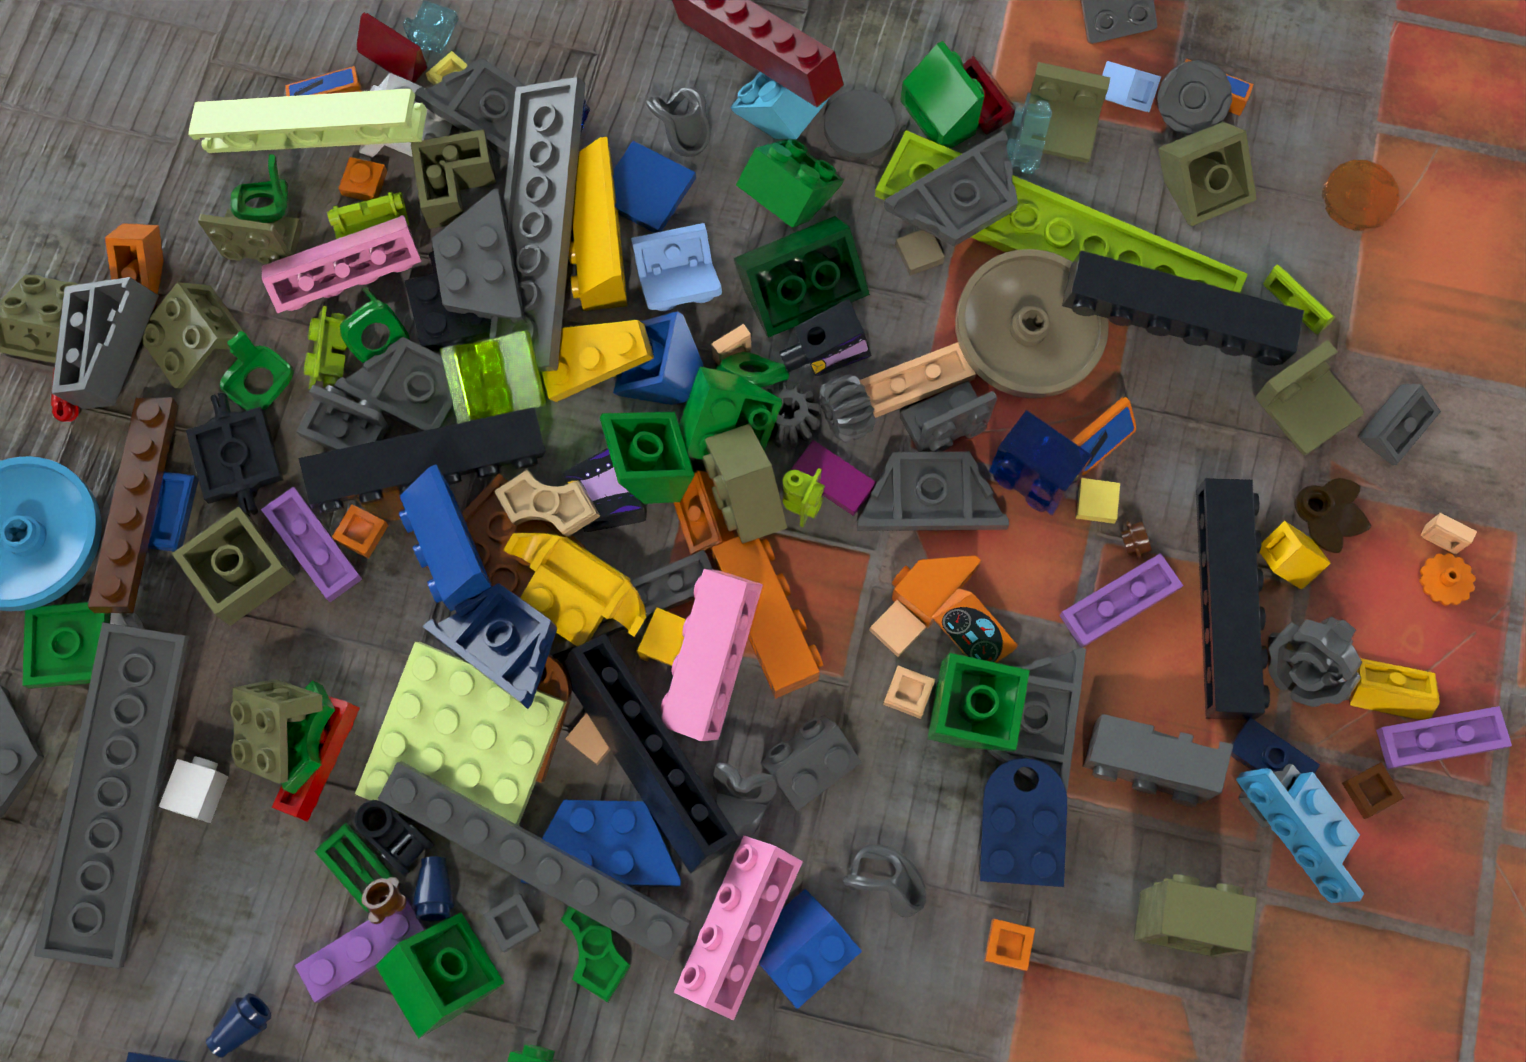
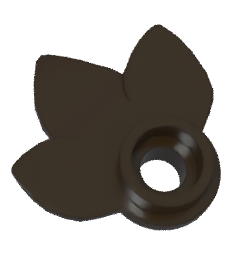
M1336 478L1326 483L1323 487L1317 485L1307 486L1295 498V510L1301 519L1308 522L1309 535L1312 540L1322 549L1332 553H1340L1342 551L1343 537L1357 536L1371 528V524L1365 514L1353 503L1360 492L1361 486L1351 480ZM1308 501H1315L1319 505V511L1312 510L1308 505Z

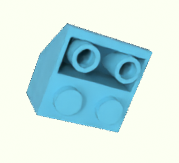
M759 72L751 82L740 89L738 99L730 108L735 114L775 139H797L828 99L816 108L762 72Z

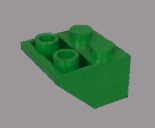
M941 41L933 47L903 81L900 101L928 140L951 149L976 135L984 100L983 88L976 79H971L965 71L960 56L955 51L951 52L944 41Z
M785 139L756 147L736 186L794 228L809 222L842 186L844 179L835 173L836 169L830 163L824 160H817L807 153L808 149L803 143L795 139Z
M699 366L679 424L688 456L703 460V456L709 454L705 442L706 438L750 424L765 451L783 403L781 398L736 374Z

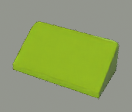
M1278 264L1273 267L1263 283L1264 286L1284 305L1304 310L1302 322L1318 335L1336 317L1283 267Z

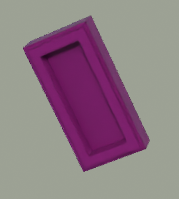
M814 440L791 468V470H799L813 477L818 468L822 469L821 484L825 485L822 495L852 516L856 514L876 486L874 480Z

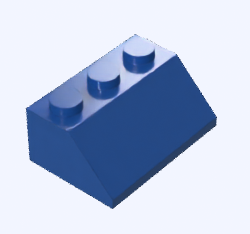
M437 465L429 467L400 495L405 509L399 511V515L407 533L414 531L419 544L414 545L413 550L421 567L428 566L433 576V579L427 581L435 602L443 601L447 608L453 611L455 606L468 599L471 600L480 596L483 591L491 588L492 584L452 489Z

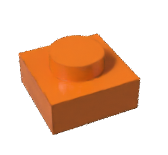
M349 157L338 189L342 196L367 201L379 198L387 175V169L384 164Z
M351 504L331 538L335 542L369 559L389 525L377 516Z
M992 919L984 962L1027 971L1035 928Z

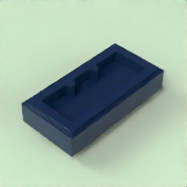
M1251 717L1245 721L1231 743L1234 744L1231 756L1252 771L1266 768L1271 769L1273 772L1283 771L1286 765L1293 764L1301 774L1309 772L1315 774L1320 766L1319 763Z

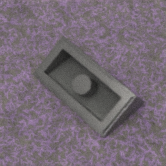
M1402 384L1360 432L1358 437L1365 445L1391 465H1397L1441 411L1422 384Z

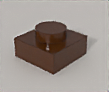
M1382 762L1342 783L1363 819H1367L1404 799Z

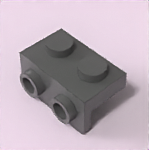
M312 385L309 393L313 396L314 400L297 430L300 437L330 450L343 449L383 439L389 424L381 414L382 409L366 400H361L359 403L349 400L346 393L330 385H327L325 389Z
M823 715L803 724L799 733L788 742H781L771 748L767 757L760 764L768 774L774 775L777 778L778 787L796 811H799L862 762L838 725Z

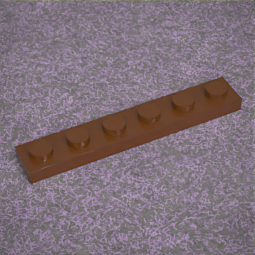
M173 398L135 399L88 603V608L94 613H134L178 410V404Z

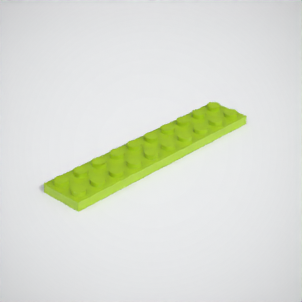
M906 130L875 189V197L885 201L888 197L962 155V153ZM1014 175L1012 176V183L1015 186L1018 201L1016 210L971 236L973 239L1004 252L1037 249L1055 253L1071 262L1075 260L1082 250L1240 293L1248 275L1245 272Z

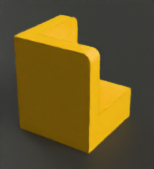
M1286 521L1261 543L1259 553L1271 570L1299 589L1305 588L1331 564L1311 537Z
M656 607L638 647L639 658L644 661L652 658L672 666L674 659L681 651L684 640L683 625L686 619Z

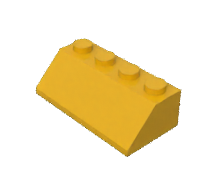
M608 137L598 138L579 151L571 226L574 241L570 242L569 261L570 264H576L577 275L571 276L573 298H580L583 311L628 306L618 210L615 207L614 170Z

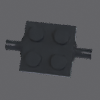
M434 251L429 253L433 272L426 276L404 280L420 345L431 351L439 349L453 350L456 363L464 367L462 356H464L468 369L473 366L468 346H471L478 340L490 338L491 319L478 317L470 312L461 314L446 310L442 304Z
M217 393L218 397L215 394L210 397L216 416L203 425L186 430L202 495L208 504L229 497H237L240 508L251 517L250 512L253 515L258 513L253 492L261 487L284 480L265 411L261 406L245 412H231L227 394Z

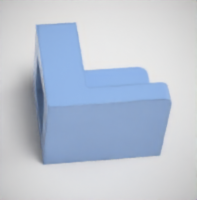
M1107 61L1102 76L1111 78L1105 100L1150 112L1161 76Z

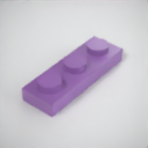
M294 487L261 509L329 602H332L362 580L361 576Z
M1160 553L1062 611L1059 616L1079 646L1083 648L1177 592L1183 587V584Z
M1500 706L1385 726L1376 730L1387 770L1500 750L1512 746Z
M407 898V904L402 911L385 917L384 921L380 924H372L369 920L299 962L295 967L313 1001L319 1003L374 969L375 965L399 942L426 930L421 920L416 919V910L412 909V903Z

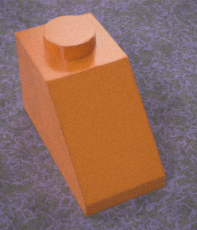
M122 223L105 237L111 280L131 277L158 295L164 262L159 225Z
M972 555L918 560L912 569L905 566L894 578L891 584L895 586L891 599L894 602L898 600L926 628H929L934 622L932 616L958 588L962 589L977 571L981 559Z

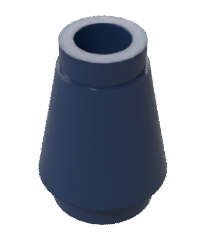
M438 856L425 857L421 859L412 909L416 910V919L421 921L446 920L450 918V909L454 908L446 858Z
M248 993L243 998H236L211 1035L206 1039V1044L210 1051L216 1056L223 1058L267 1028L266 1022L271 1019L269 1008L259 997Z

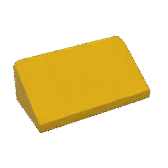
M1360 658L1362 664L1357 673H1359L1361 679L1351 693V706L1418 720L1430 719L1440 703L1435 673Z

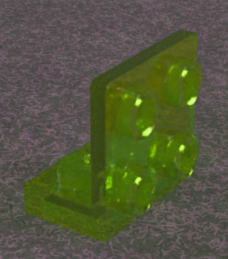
M528 330L477 343L455 345L440 349L457 423L531 407L539 408L546 405L531 335Z

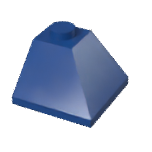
M677 311L640 321L645 325L654 359L618 374L613 393L621 397L668 405L687 402L699 366L703 367V362L683 314Z

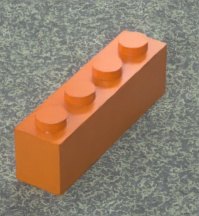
M738 536L711 547L713 560L718 571L763 584L748 639L774 698L776 699L818 681L820 675L818 668L823 666L821 656L815 644L807 645L802 632L807 630L805 621L798 608L792 610L786 597L791 595L784 575L782 573L776 575L770 563L775 560V556L766 538L763 540L758 538L742 544Z

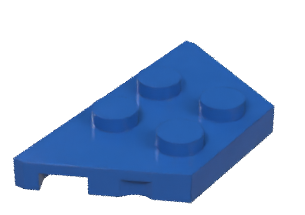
M563 800L542 837L545 841L627 886L681 887V879L650 810L644 801ZM521 879V883L529 884Z

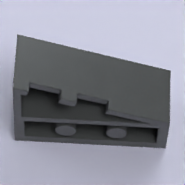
M131 277L66 286L51 394L75 406H79L81 409L115 405L159 295Z
M1102 714L1095 721L1083 767L1093 770L1092 775L1094 777L1110 782H1116L1117 778L1132 782V788L1137 791L1156 794L1158 790L1173 795V802L1189 807H1196L1197 803L1202 804L1222 793L1234 744L1220 741L1218 749L1193 743L1194 736L1191 734L1180 732L1179 738L1154 731L1155 727L1152 725Z

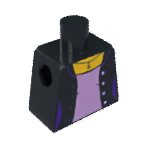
M849 299L797 325L794 330L800 343L779 352L788 372L810 364L815 376L824 375L872 356L864 330Z
M608 448L563 473L567 484L574 481H579L583 484L600 514L599 518L583 527L584 532L646 521L641 501L618 483Z

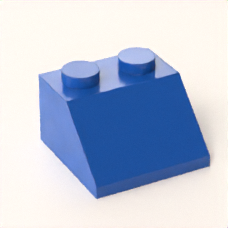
M804 889L782 909L759 961V965L797 1010L862 951L829 912Z

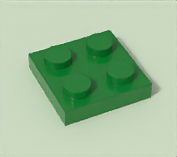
M89 602L41 606L25 610L22 686L34 689L90 683L102 622L110 623L111 613H94L88 608Z

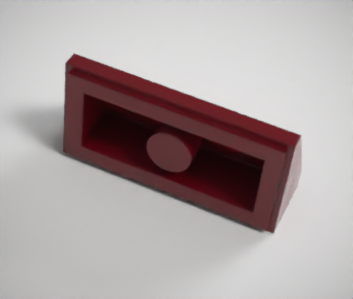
M364 12L360 16L357 38L358 53L389 73L415 83L427 69L421 47L370 14Z
M972 56L963 64L965 71L971 79H976L984 91V100L978 125L986 135L1015 120L1020 115L1011 100L979 59Z

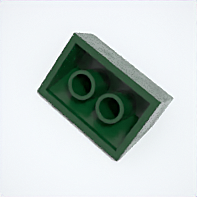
M836 216L733 258L744 291L768 338L791 329L847 299L852 303L870 295L851 229Z

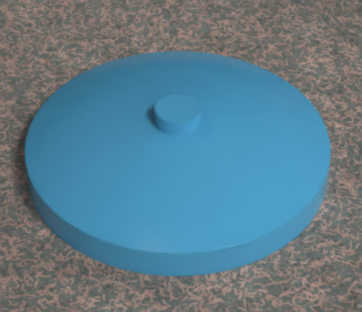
M26 456L0 461L1 611L30 610L60 598L82 579L97 554L102 531L101 514L97 500L89 487L75 473L52 460Z

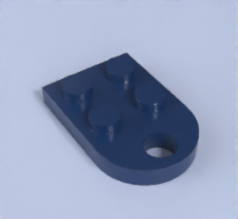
M1017 758L1000 765L989 777L983 798L980 881L1064 887L1067 792L1060 776L1047 764L1036 759ZM1021 767L1033 768L1038 774V783L1030 791L1020 790L1014 783V774Z

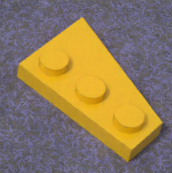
M638 320L562 328L558 370L542 371L548 398L558 402L654 359L645 325Z

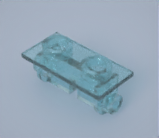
M1029 92L1027 93L1024 106L1018 104L1016 106L1012 126L1017 127L1018 132L1016 139L1009 138L1007 153L1008 159L1011 161L1012 170L1014 166L1021 167V172L1034 174L1035 170L1040 168L1045 141L1032 139V135L1046 138L1053 112L1050 109V103L1046 101H1037L1036 104L1029 103L1031 96Z

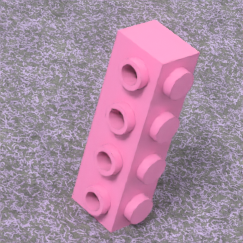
M403 215L263 265L262 281L276 312L280 313L286 310L300 309L309 302L322 297L336 296L343 292L344 289L358 284L366 285L372 283L380 276L391 272L408 270L416 263L421 262V259Z
M703 570L702 576L698 578L694 587L695 601L691 615L687 617L683 625L684 640L681 651L672 664L671 672L673 679L671 686L661 703V720L667 729L699 741L719 740L763 584L723 571Z
M743 836L706 921L699 932L698 939L681 973L674 993L734 1021L803 861L777 846Z

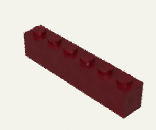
M672 0L680 21L816 108L844 86L835 51L751 0Z

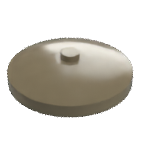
M1037 249L1014 250L990 259L969 279L956 309V335L966 361L975 373L988 384L1002 392L1017 397L1046 398L1072 389L1082 382L1097 365L1108 339V318L1097 315H1078L1071 308L1062 306L1070 267L1073 262L1048 251Z

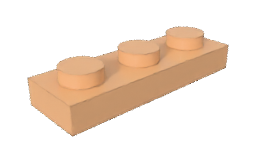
M957 342L859 381L865 386V391L870 397L871 405L874 408L873 414L876 418L949 390L966 381H972L975 379L976 373L966 361Z

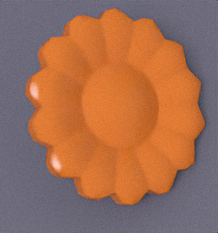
M1447 553L1445 556L1436 554L1434 558H1429L1425 561V566L1420 569L1422 576L1419 578V582L1423 585V592L1430 595L1433 602H1440L1444 606L1449 604L1457 606L1461 601H1466L1470 598V593L1475 590L1473 582L1476 580V577L1471 573V566L1465 564L1463 558H1455L1453 554Z

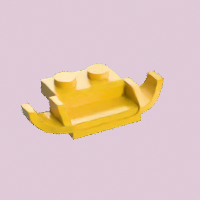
M513 533L503 549L508 554L515 555L531 564L529 568L535 571L520 598L550 619L557 627L556 633L577 647L591 640L604 617L606 619H615L625 626L628 633L634 637L646 619L643 601L638 591L630 582L631 579L568 537L548 533Z

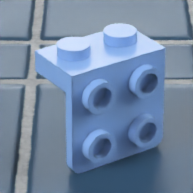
M704 223L631 238L638 278L648 309L667 311L679 304L689 302L705 303L722 294L721 284L712 264L707 230Z

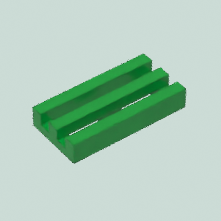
M345 823L314 852L367 913H370L368 908L362 904V890L328 851L334 846L367 886L375 881L341 841L346 836L382 878L396 877L348 823Z

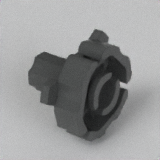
M1331 616L1321 621V623L1305 620L1300 627L1297 624L1289 623L1281 633L1272 632L1268 639V650L1271 655L1268 671L1275 686L1280 690H1286L1294 681L1297 685L1291 692V699L1311 707H1318L1325 703L1339 704L1342 701L1348 700L1361 679L1357 670L1361 666L1362 661L1352 645V638L1356 629L1345 620H1337ZM1288 662L1293 663V664H1294V667L1291 668V667L1289 666Z

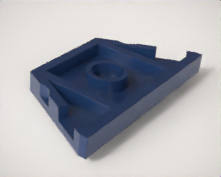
M498 583L483 591L477 598L468 599L455 606L456 614L439 623L431 619L422 626L434 638L471 664L525 708L529 709L532 705L557 631L556 625L542 613Z

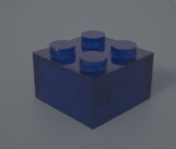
M1026 410L999 445L989 472L993 474V478L999 485L1008 490L1015 489L1025 496L1026 502L1032 508L1039 512L1046 511L1053 515L1079 481L1092 455Z

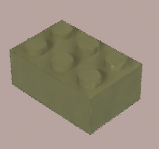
M1175 874L1173 879L1164 878L1163 882H1154V886L1140 891L1134 941L1215 958L1251 952L1257 898L1243 895L1244 888L1239 886L1217 884L1216 888L1199 886L1200 879Z

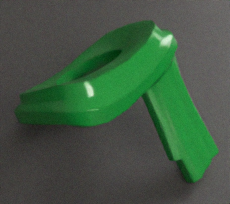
M269 154L268 170L271 181L240 184L232 191L230 210L238 219L271 223L280 220L284 216L288 202V183L285 179H279L277 161L274 154ZM258 197H268L274 200L272 204L262 208H252L246 205L248 201Z
M364 287L362 290L370 299V302L363 305L340 324V334L344 343L362 363L375 355L385 353L390 345L402 337L410 340L407 330L393 310L386 303L376 298L368 287ZM372 323L384 324L389 330L387 343L379 349H368L361 341L363 330Z
M240 331L227 341L230 352L238 359L222 376L220 388L223 393L227 394L228 398L245 411L260 406L265 410L288 386L293 377L294 370L289 363L272 349L261 345L254 346L246 333ZM265 368L273 375V385L267 392L260 395L248 392L245 387L247 375L254 369Z
M750 352L730 355L724 358L721 364L716 367V370L736 374L760 388L789 380L790 376L784 364ZM751 365L761 372H747L740 369V367Z

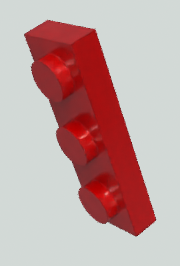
M330 696L329 698L335 711L328 719L320 737L319 758L322 765L295 794L284 790L281 786L271 807L308 822L314 808L318 804L320 794L331 771L335 767L337 757L349 732L353 728L355 718L360 710L359 707L349 702Z

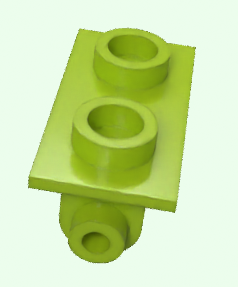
M388 192L387 196L343 207L336 205L327 212L329 222L334 227L336 239L403 215L408 226L410 225L402 192L395 194Z
M327 306L322 307L318 318H311L308 340L314 341L313 353L307 352L304 364V375L310 376L308 389L315 385L316 381H323L324 387L327 385L334 387L336 381L343 377L345 355L332 353L331 349L346 350V344L340 334V324L347 317L340 313H333L331 317H326Z
M818 468L814 477L799 470L788 471L783 477V505L787 510L800 515L801 527H804L808 517L815 519L823 503L824 497L821 496L825 485L821 484L822 469Z

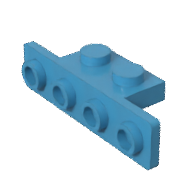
M1271 769L1241 772L1236 781L1245 791L1249 800L1254 803L1270 824L1272 830L1292 853L1296 862L1317 886L1321 895L1330 903L1360 901L1364 892L1342 864L1360 834L1313 772L1300 774L1289 791H1287Z

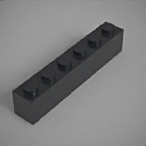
M1082 250L1071 264L1062 303L1063 307L1071 308L1078 315L1101 316L1108 318L1115 325L1142 327L1152 335L1179 337L1190 345H1209L1220 348V351L1227 355H1246L1257 358L1259 363L1269 366L1282 365L1296 353L1304 310Z
M535 407L298 459L311 509L319 508L320 513H328L345 508L343 502L359 499L360 504H368L383 500V493L399 490L401 495L420 475L433 465L438 466L447 483L452 485L462 482L461 475L476 472L477 478H483L500 473L499 467L514 464L515 469L535 466L538 464L537 458H542L546 451Z
M1205 478L1196 490L1206 719L1247 720L1251 717L1255 720L1265 713V709H1268L1270 703L1269 687L1264 685L1263 670L1267 667L1268 652L1266 646L1261 645V630L1265 627L1266 614L1264 607L1259 606V592L1262 591L1264 582L1263 570L1257 568V554L1261 550L1262 543L1260 531L1255 530V516L1258 515L1260 505L1258 493H1253V480Z
M604 633L573 648L563 663L570 677L572 691L690 874L721 856L739 838L606 634Z

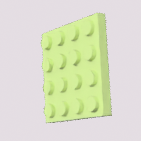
M415 642L355 794L367 800H378L396 763L402 761L519 826L567 702L537 689L533 703L527 709L465 660L422 642Z

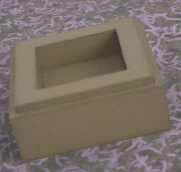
M919 230L896 239L895 246L909 276L944 263L945 257L935 236L928 232Z

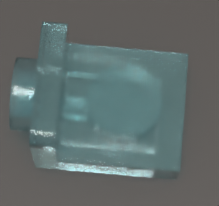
M424 0L415 19L406 17L403 27L407 38L420 46L422 51L432 50L442 54L459 19L456 11Z

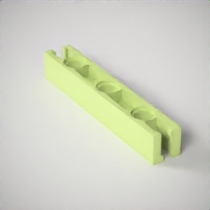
M412 89L195 102L188 135L194 140L205 138V140H202L201 145L208 153L422 142L427 108L423 103L414 104L415 93Z

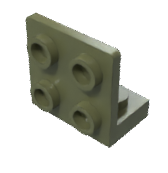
M1038 62L1018 147L1080 162H1089L1101 108L1111 77Z
M227 208L225 217L200 214L198 223L223 257L235 261H240L243 258L256 259L263 264H269L294 255L303 226L299 218L285 216L271 223L240 220L233 215L229 208Z
M24 275L0 300V353L55 363L65 287L79 284L43 278L39 275Z
M177 282L149 318L141 341L172 386L182 389L214 349L230 350L227 341L237 335L238 332L244 331L211 285Z
M1326 340L1268 380L1255 397L1302 455L1309 454L1364 414L1362 408L1329 371L1331 366L1328 363L1338 352L1329 340Z
M277 679L233 687V703L231 704L230 712L234 723V742L231 752L235 766L278 784L287 782V722L302 721L306 719V714L322 711V695Z

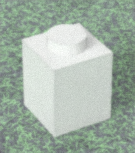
M194 756L192 763L177 759L159 807L211 823L228 776L216 771L218 763L196 756Z

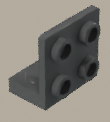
M1081 0L1087 41L1090 44L1157 28L1154 0Z
M966 381L901 411L900 419L918 452H943L953 445L954 440L964 435L967 438H972L987 429L997 396L994 391L977 397L970 382Z

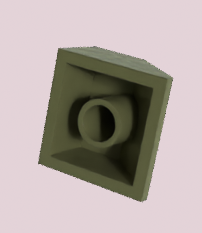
M1221 122L1158 148L1164 183L1188 225H1197L1257 200L1245 130Z

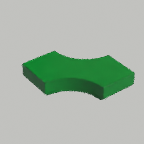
M313 680L305 689L322 695V711L306 714V719L302 721L287 722L288 781L281 783L284 790L293 794L322 765L319 758L320 737L328 719L335 711L323 685Z
M569 906L561 921L572 931L578 945V965L572 980L609 1003L631 965L617 951L612 929Z

